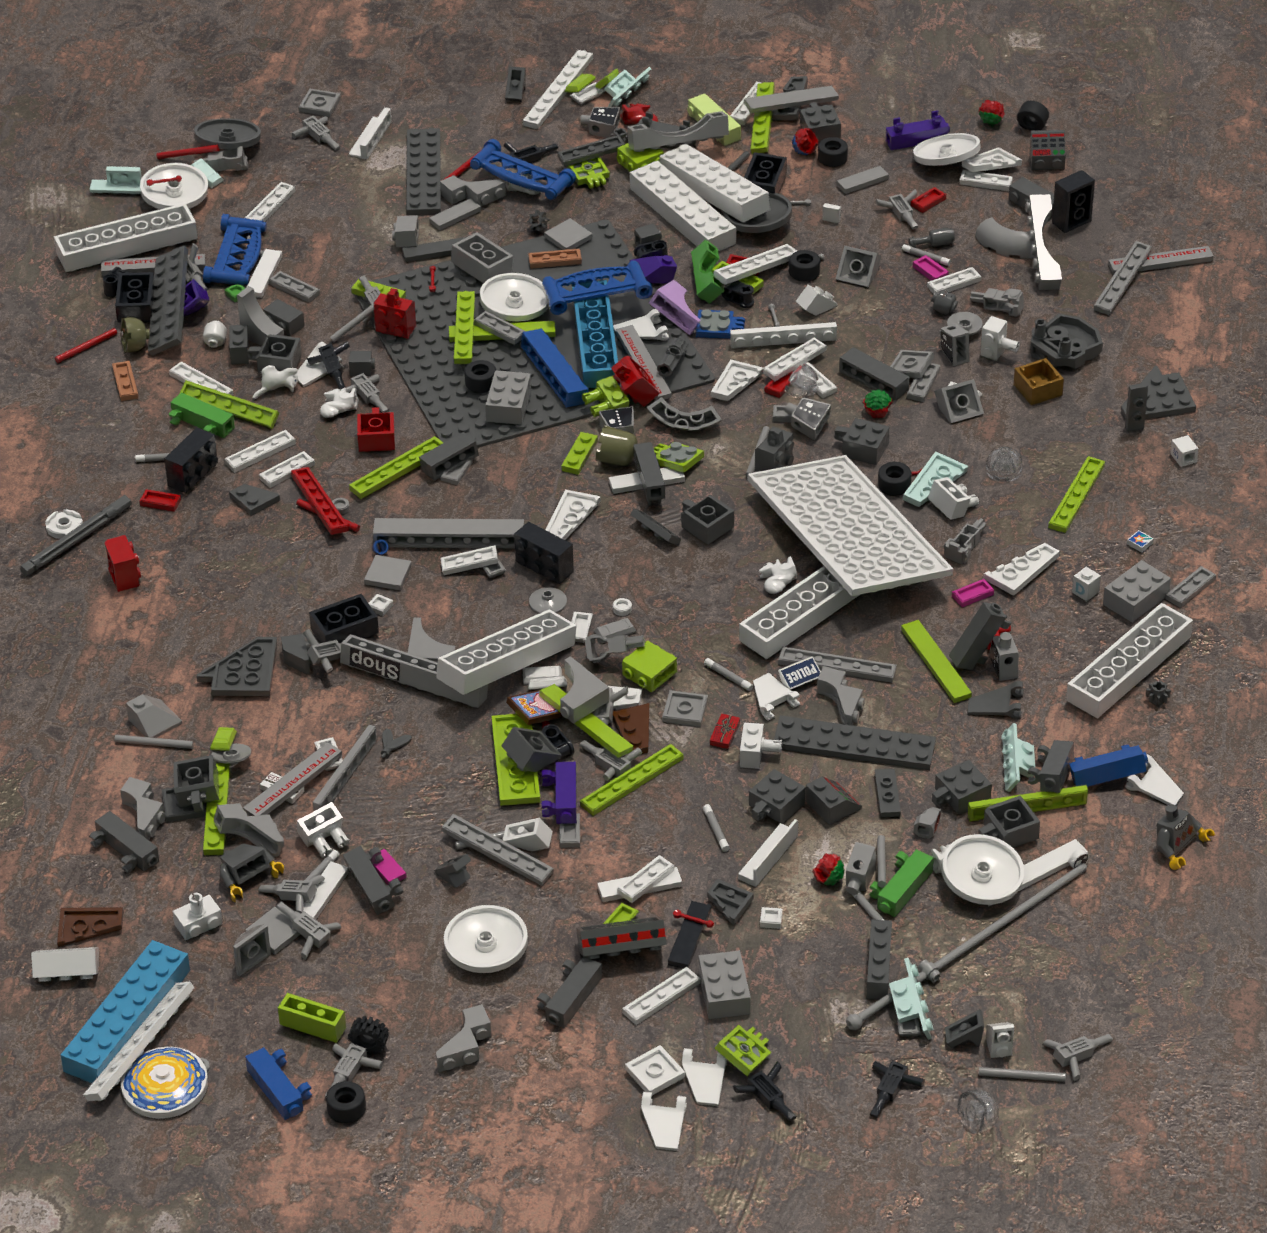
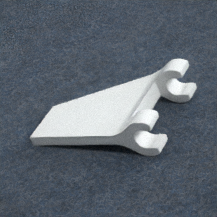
M657 309L651 310L645 316L613 325L615 333L618 328L633 325L641 339L662 341L669 339L666 333L668 332L666 326H661L656 330L653 323L661 322L658 316L660 313Z
M324 342L318 343L308 358L321 355L318 348L326 344ZM306 359L296 374L298 375V383L306 387L327 375L328 372L323 361L309 365Z
M770 673L753 680L759 708L766 720L769 721L775 718V715L771 713L774 710V706L786 700L793 708L800 705V702L796 699L800 697L799 693L790 691Z
M1147 754L1148 763L1145 765L1148 772L1142 780L1136 775H1130L1127 778L1128 783L1125 787L1131 791H1141L1167 805H1177L1184 794L1183 791L1157 762Z
M684 1048L682 1067L696 1103L718 1107L727 1059L718 1052L716 1064L692 1062L693 1049Z
M643 1092L641 1110L656 1149L678 1151L687 1106L686 1097H677L676 1108L652 1105V1093Z

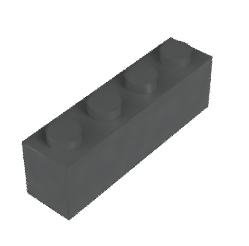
M854 347L840 357V372L874 390L885 391L894 401L909 390V376Z
M871 919L866 999L880 1000L888 994L892 921Z

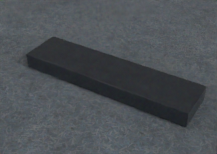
M691 901L686 915L707 921L711 912V905ZM684 918L668 958V965L683 969L685 967L689 968L704 930V924Z

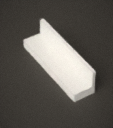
M384 107L379 117H372L349 152V156L362 159L369 158L392 122L391 108Z
M795 819L789 827L780 823L738 873V879L756 887L798 837V820Z

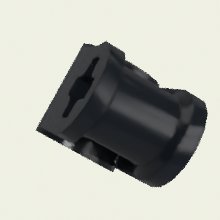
M664 240L639 244L633 251L638 259L652 256H668L667 243Z
M115 267L103 277L104 294L108 297L116 296L119 273L132 272H125L120 267Z
M739 280L724 286V292L721 295L725 300L740 305L743 308H749L754 305V299L752 298L754 293L753 286Z
M547 725L542 729V733L562 755L560 758L567 755L571 756L575 753L573 744L557 726Z

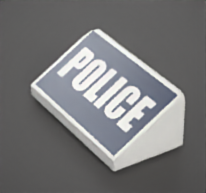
M812 656L778 670L782 684L788 689H793L815 680L821 673Z

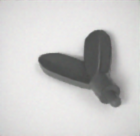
M385 729L382 733L384 749L381 752V758L388 757L392 750L407 745L411 741L412 736L402 735L393 740L391 730Z

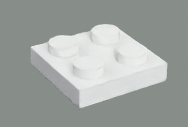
M661 1045L625 1064V1070L645 1092H650L652 1095L685 1078V1071Z

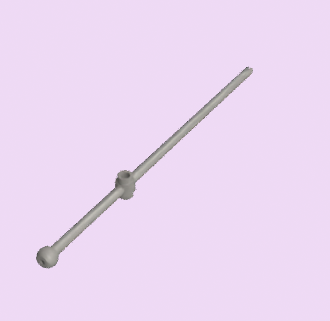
M1084 863L1080 864L935 963L923 960L918 966L921 972L916 977L917 982H922L925 979L930 980L932 983L936 982L941 977V973L938 970L1085 872L1087 865ZM891 992L861 1013L850 1014L846 1018L847 1027L851 1030H858L865 1019L893 1001Z

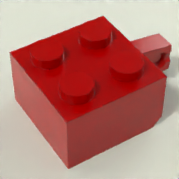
M391 288L387 294L380 293L373 303L375 330L408 339L416 328L415 301L399 298L398 289Z
M630 356L623 357L611 367L615 373L613 375L614 379L622 385L620 389L625 395L629 394L636 404L639 402L644 407L660 394L648 372Z
M379 407L372 408V413L357 414L359 452L395 450L394 412L379 413Z
M126 535L107 539L104 544L107 552L108 571L117 592L139 587V578H141L140 569L137 567L139 558L137 553H133L134 547L132 542H128Z

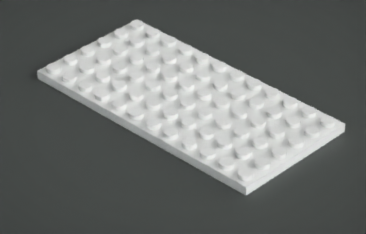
M846 455L748 474V482L851 596H859L860 594L892 589L898 586L926 582L953 575V568Z

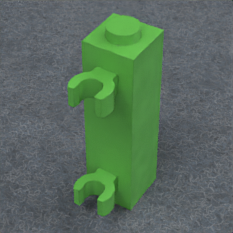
M181 392L170 402L171 412L169 416L173 417L170 420V423L173 425H178L183 420L222 438H225L235 429L233 414Z
M917 849L910 857L906 853L899 851L895 856L898 859L895 866L900 868L885 887H879L878 882L875 881L870 886L872 891L869 896L878 899L877 909L896 917L933 872L934 857Z

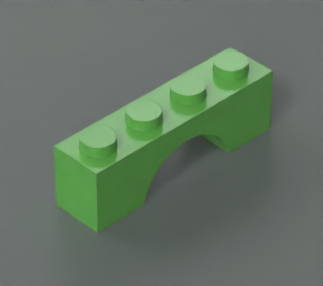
M705 239L691 251L697 290L696 294L701 300H705L710 304L724 292L723 283L713 277L712 268H714L719 260L718 248Z

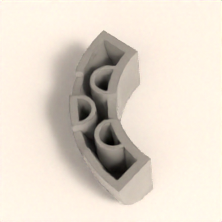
M992 217L984 220L976 229L975 238L984 247L996 250L997 254L1007 257L1010 254L1018 255L1021 259L1034 258V255L1031 254V244L1033 243L1032 240H1029V232L1005 228Z
M661 397L647 407L651 414L662 423L679 430H704L722 422V419L712 405L700 411L687 413L670 406Z

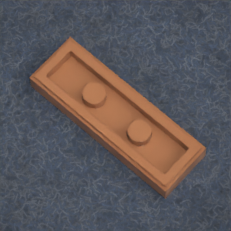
M580 249L528 253L530 269L582 264Z
M130 361L113 363L112 368L120 400L139 399Z

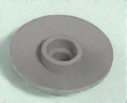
M958 312L948 318L947 326L958 324L968 331L969 335H973L982 329L983 322L974 313Z
M541 588L531 594L529 605L533 611L539 614L549 609L559 613L566 607L567 597L559 589Z
M235 743L232 744L230 751L213 750L211 755H213L216 762L233 766L247 759L251 755V748L244 744Z

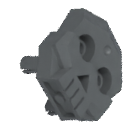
M1059 313L1048 323L1044 319L1035 320V327L1032 328L1031 356L1036 360L1046 358L1055 369L1060 366H1069L1076 369L1084 365L1085 361L1094 359L1102 352L1103 342L1098 329L1080 317Z

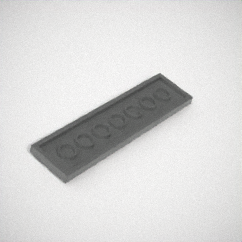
M440 128L407 129V215L441 213Z
M185 245L175 248L171 252L160 255L155 259V286L148 353L151 356L176 346L182 341L188 249Z
M781 715L774 740H782V750L930 770L936 745V737Z

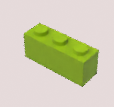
M290 993L286 994L278 1006L280 1025L336 1043L346 1029L345 1011Z

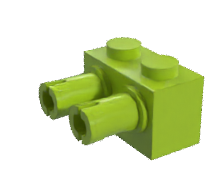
M613 376L597 381L595 390L582 394V400L585 402V405L594 401H600L601 404L590 407L594 418L599 416V411L629 407V399L620 389Z

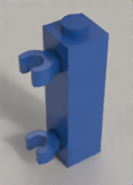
M1127 744L1121 746V750L1087 759H1083L1082 756L1074 758L1075 762L1069 763L1075 787L1083 785L1088 787L1146 772L1145 764L1148 763V757L1145 751L1142 752L1139 745L1130 747Z
M263 1047L245 1056L247 1071L283 1119L286 1120L304 1111L302 1100H308L312 1097L309 1091L311 1086L308 1082H304L296 1089L280 1069V1067L287 1064V1061L284 1059L286 1056L285 1052L279 1049L270 1056Z

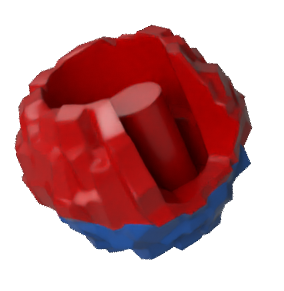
M800 129L795 133L792 147L798 154L809 155L814 153L819 140L810 129Z

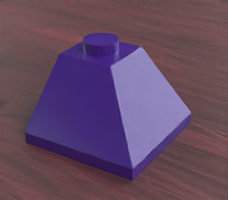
M652 256L630 260L637 261L640 264L644 276L649 283H669L674 279L677 265L672 256Z
M194 279L185 287L183 317L205 307L210 301L207 291Z

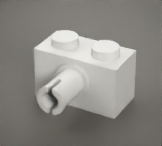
M993 316L988 319L982 327L980 356L997 361L1005 349L1017 353L1020 342L1006 338L1007 321Z
M744 723L740 746V767L760 769L763 751L781 753L782 740L764 739V724Z
M194 893L195 899H193L191 894L189 896V904L173 910L174 925L185 940L196 937L223 924L221 909L210 895L202 897L200 893Z

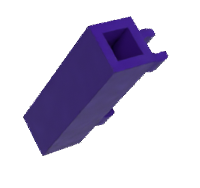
M938 110L931 111V119L903 124V122L900 123V117L893 118L894 126L886 127L885 141L890 150L917 146L927 139L948 134L950 127L941 115L938 116Z
M576 761L556 762V772L542 770V786H550L556 783V803L547 800L542 801V817H550L556 814L557 824L577 823Z

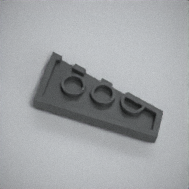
M807 76L791 77L784 86L783 93L805 90L808 84ZM801 106L773 110L772 121L798 120Z

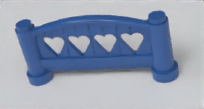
M495 139L488 140L484 144L483 149L470 161V166L474 170L483 168L509 183L543 192L549 200L555 199L566 187L571 186L576 181V174L571 169H564L558 175L501 152V144ZM500 162L502 164V167H498L495 164L490 163ZM516 168L517 173L505 169ZM531 174L532 179L520 175ZM546 180L547 185L535 181Z
M222 214L220 228L221 231L226 232L214 268L210 266H205L203 283L211 284L215 282L242 286L248 285L250 281V275L248 274L259 258L262 244L261 233L266 232L267 222ZM252 233L250 239H245L240 235ZM248 243L247 249L245 250L236 246ZM238 254H245L243 256V260H238L233 256ZM237 264L242 265L239 271L229 267Z
M634 260L630 261L626 267L589 269L556 280L551 276H546L542 282L549 300L550 311L554 315L563 314L567 310V303L630 291H635L639 299H646L653 293L652 286L646 280L640 264ZM626 275L623 282L613 278L614 276ZM604 278L609 279L606 285H603L596 281L598 279L602 280ZM587 281L592 282L590 288H585L579 284L586 283ZM575 285L573 291L562 288V286Z

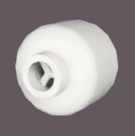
M220 321L207 323L204 328L203 341L212 348L222 346L225 343L227 328Z

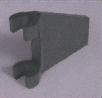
M1016 681L1005 687L969 698L968 715H1007L1014 719H1020L1022 715L1021 703L1011 704V694L1016 697H1022L1024 692L1023 682Z

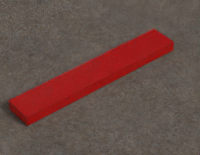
M309 467L291 470V477L329 533L332 535L348 532V524Z

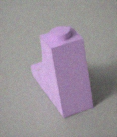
M673 280L659 288L649 304L688 335H691L701 320L689 309L685 302L684 295L687 290Z

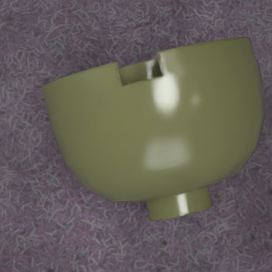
M133 317L122 318L121 331H123V337H121L123 351L133 353L141 350L146 345V339L150 338L149 329L145 328V324L140 319Z

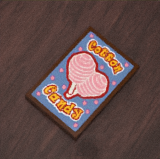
M540 690L507 697L506 703L527 725L563 717L557 709L539 696Z

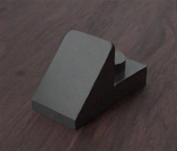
M509 66L505 99L522 101L523 90L526 89V68Z
M468 854L447 860L434 871L449 884L458 887L470 878L466 870V864L471 859Z
M978 1010L945 1027L947 1044L953 1048L970 1039L979 1047L985 1028L983 1012Z

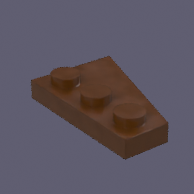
M649 703L613 711V720L620 736L633 745V750L640 748L642 754L648 753Z
M123 907L61 908L57 938L58 947L121 930L124 914Z

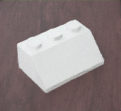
M99 947L37 950L31 953L33 978H38V981H51V977L58 976L59 980H72V976L80 975V979H91L93 974H98Z

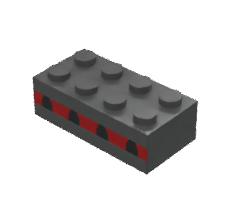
M658 916L576 928L579 953L588 959L600 958L599 954L604 953L608 954V956L620 955V951L638 953L641 952V948H647L650 951L660 950L662 945H667L664 920Z

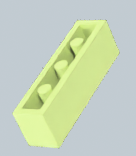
M705 93L688 100V114L697 122L707 113L723 111L727 114ZM729 115V135L716 139L724 146L741 140V125Z

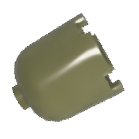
M604 425L598 442L602 444L600 451H596L595 460L619 466L630 465L634 460L633 444L638 443L636 436L630 432Z

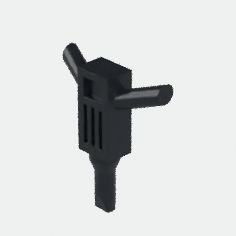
M505 142L503 145L510 152V156L528 163L540 161L545 153L558 149L556 143L545 147L533 145L517 150L509 142Z
M348 340L334 348L332 343L318 348L321 355L307 358L309 365L323 361L329 376L336 381L338 389L346 388L342 379L344 371L337 355L350 347Z
M778 1061L767 1076L763 1071H760L748 1078V1085L733 1086L736 1093H754L769 1110L772 1108L779 1110L790 1122L796 1119V1115L784 1103V1093L773 1083V1080L782 1068Z
M874 1061L872 1069L884 1076L877 1087L878 1098L870 1116L878 1118L884 1105L889 1100L894 1101L903 1083L923 1087L925 1079L908 1075V1066L892 1061L889 1067H886Z

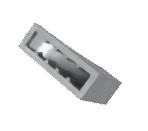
M248 286L237 294L240 325H247L250 341L262 346L266 336L269 334L284 336V329L270 320L261 309L256 299L254 288Z
M413 618L408 653L438 663L439 657L456 650L455 646L442 644L430 638L422 628L421 618Z
M571 656L565 659V674L573 685L570 691L560 699V712L564 718L575 723L609 702V687Z

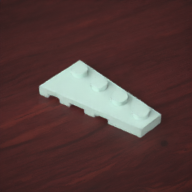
M935 451L906 490L902 500L920 507L929 500L928 495L934 480L948 477L954 482L967 472L968 466Z

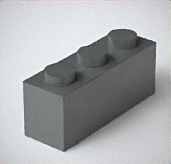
M1024 177L1009 186V200L1025 208V203L1029 201L1030 195L1050 194L1052 204L1050 219L1052 218L1054 194Z
M462 432L420 456L422 472L434 481L439 479L443 473L447 471L449 473L465 464V462L479 456L477 443L465 432Z

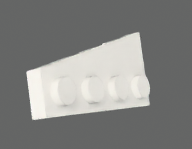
M565 489L546 527V531L566 540L601 502V496Z
M1043 543L1027 551L1025 556H1017L1011 560V563L1005 566L1001 564L996 567L995 571L984 573L983 579L1014 596L1059 557L1060 551Z

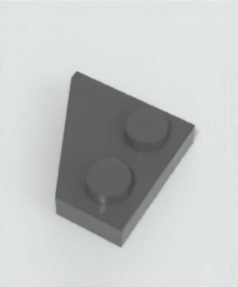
M247 484L229 491L230 498L251 516L280 501L278 493Z
M717 879L707 892V898L735 925L753 901L754 893Z

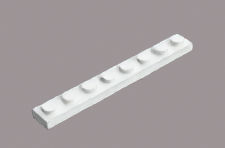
M578 50L523 119V126L539 129L567 93L565 92L566 86L579 77L593 60V53Z
M190 981L176 983L83 1094L87 1101H102L109 1095L108 1092L120 1082L122 1075L132 1067V1063L136 1058L143 1054L145 1047L155 1039V1035L159 1030L166 1026L168 1019L178 1011V1007L182 1002L189 998V994L194 989Z

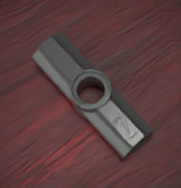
M681 336L674 338L668 346L665 355L657 367L659 375L663 377L671 376L688 346L685 338Z

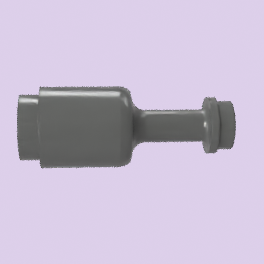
M945 227L930 230L929 235L925 237L915 238L912 236L908 238L909 246L916 248V245L930 243L932 247L951 244V242L955 241L953 228Z

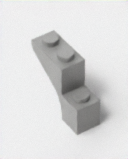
M453 175L440 181L441 195L452 205L471 198L482 207L506 196L505 182L501 179L467 182Z
M823 667L817 679V693L828 696L835 701L843 724L853 725L854 722L857 723L859 710H862L865 704V698H862L863 690L848 686V680H845L846 671Z
M129 777L120 790L122 804L133 808L137 812L139 833L149 840L155 835L158 826L165 820L163 803L153 800L154 793L152 792L151 783Z
M240 803L217 805L214 822L220 834L232 833L241 835L256 846L264 847L273 857L280 856L281 849L284 847V838L280 835L276 823L273 822L270 815L247 816Z
M483 1004L462 1010L464 1027L436 1052L438 1072L479 1061V1046L476 1041L491 1037V1022Z

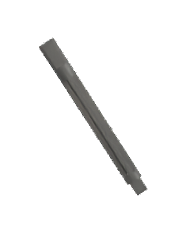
M123 495L22 564L20 572L26 577L132 506V501L126 495Z

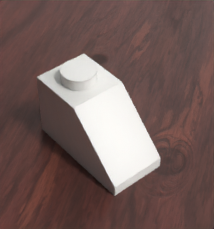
M540 818L506 825L503 841L514 847L528 851H537L549 848L553 831Z

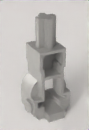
M243 146L238 147V149L209 152L208 158L203 159L216 172L235 169V171L248 169V160Z
M988 288L986 293L971 292L970 301L984 303V309L1004 311L1008 312L1009 316L1018 317L1024 308L1023 292L1018 289L1001 291Z
M984 519L976 520L973 525L967 523L954 539L949 538L943 546L945 558L965 564L971 557V550L980 542V534L987 525Z
M597 634L589 635L585 640L587 659L593 663H598L608 658L610 654L631 652L630 649L644 647L646 643L644 635L633 637L620 635L613 638ZM595 639H597L598 643L608 642L609 651L599 653L600 657L595 652Z

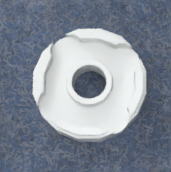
M68 509L60 513L56 511L46 519V531L50 536L60 539L81 525L83 520L76 511Z

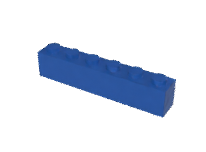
M543 329L522 332V349L566 407L585 404L582 400V394L588 393L587 386L583 384L580 377L574 372L572 366L568 364Z

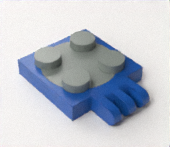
M698 310V318L701 321L696 327V337L730 339V330L744 329L745 318L734 317V311Z

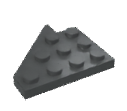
M1154 366L1141 383H1147L1148 385L1145 420L1196 412V404L1179 372L1162 375L1158 366ZM1127 400L1121 406V412L1125 420Z
M256 637L198 673L197 682H212V696H270L277 637Z

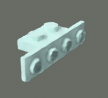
M648 67L636 79L626 70H623L608 83L604 90L613 97L608 107H617L623 98L627 99L630 96L632 90L636 91L640 87L641 82L645 83L650 77L651 68Z
M107 166V180H92L90 185L91 193L141 194V168Z
M1015 723L1002 733L1005 791L1010 792L1020 782V774L1028 778L1034 777L1033 774L1027 773L1029 768L1035 767L1034 746L1017 738V724Z
M905 958L909 977L889 983L897 1017L900 1023L920 1017L923 1032L929 1040L932 1039L930 1031L934 1029L931 1019L926 1017V1013L929 1010L926 1001L921 998L924 991L921 982H917L916 979L919 976L916 964L912 965L909 958Z

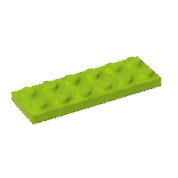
M517 714L491 716L500 806L540 803L538 773L521 771L517 767L516 762L507 756V752L502 747L503 742L513 727L533 730L532 724L527 725Z

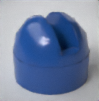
M385 540L375 541L372 546L374 553L378 555L385 554L388 551V543ZM377 543H379L381 552L378 550Z

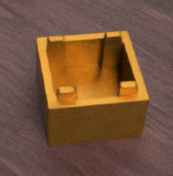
M1046 358L1014 369L1013 385L1030 405L1063 395L1064 378Z

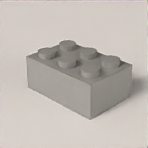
M476 232L452 245L451 262L482 283H485L496 275L512 273L513 255Z
M495 371L486 401V422L522 425L531 394L530 373Z
M1141 560L1104 587L1103 605L1133 623L1166 598V594L1170 591L1171 578Z
M740 950L698 955V972L708 1019L749 1015L751 1012V997Z

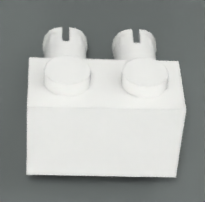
M948 477L934 480L928 495V499L950 520L964 517L967 508L977 506L979 503L978 497H975L976 495H966L967 488L964 484L956 485Z
M332 802L297 820L298 835L307 847L314 845L322 858L333 851L324 838L331 835L339 848H343L342 844L346 846L350 842L342 831L343 817Z

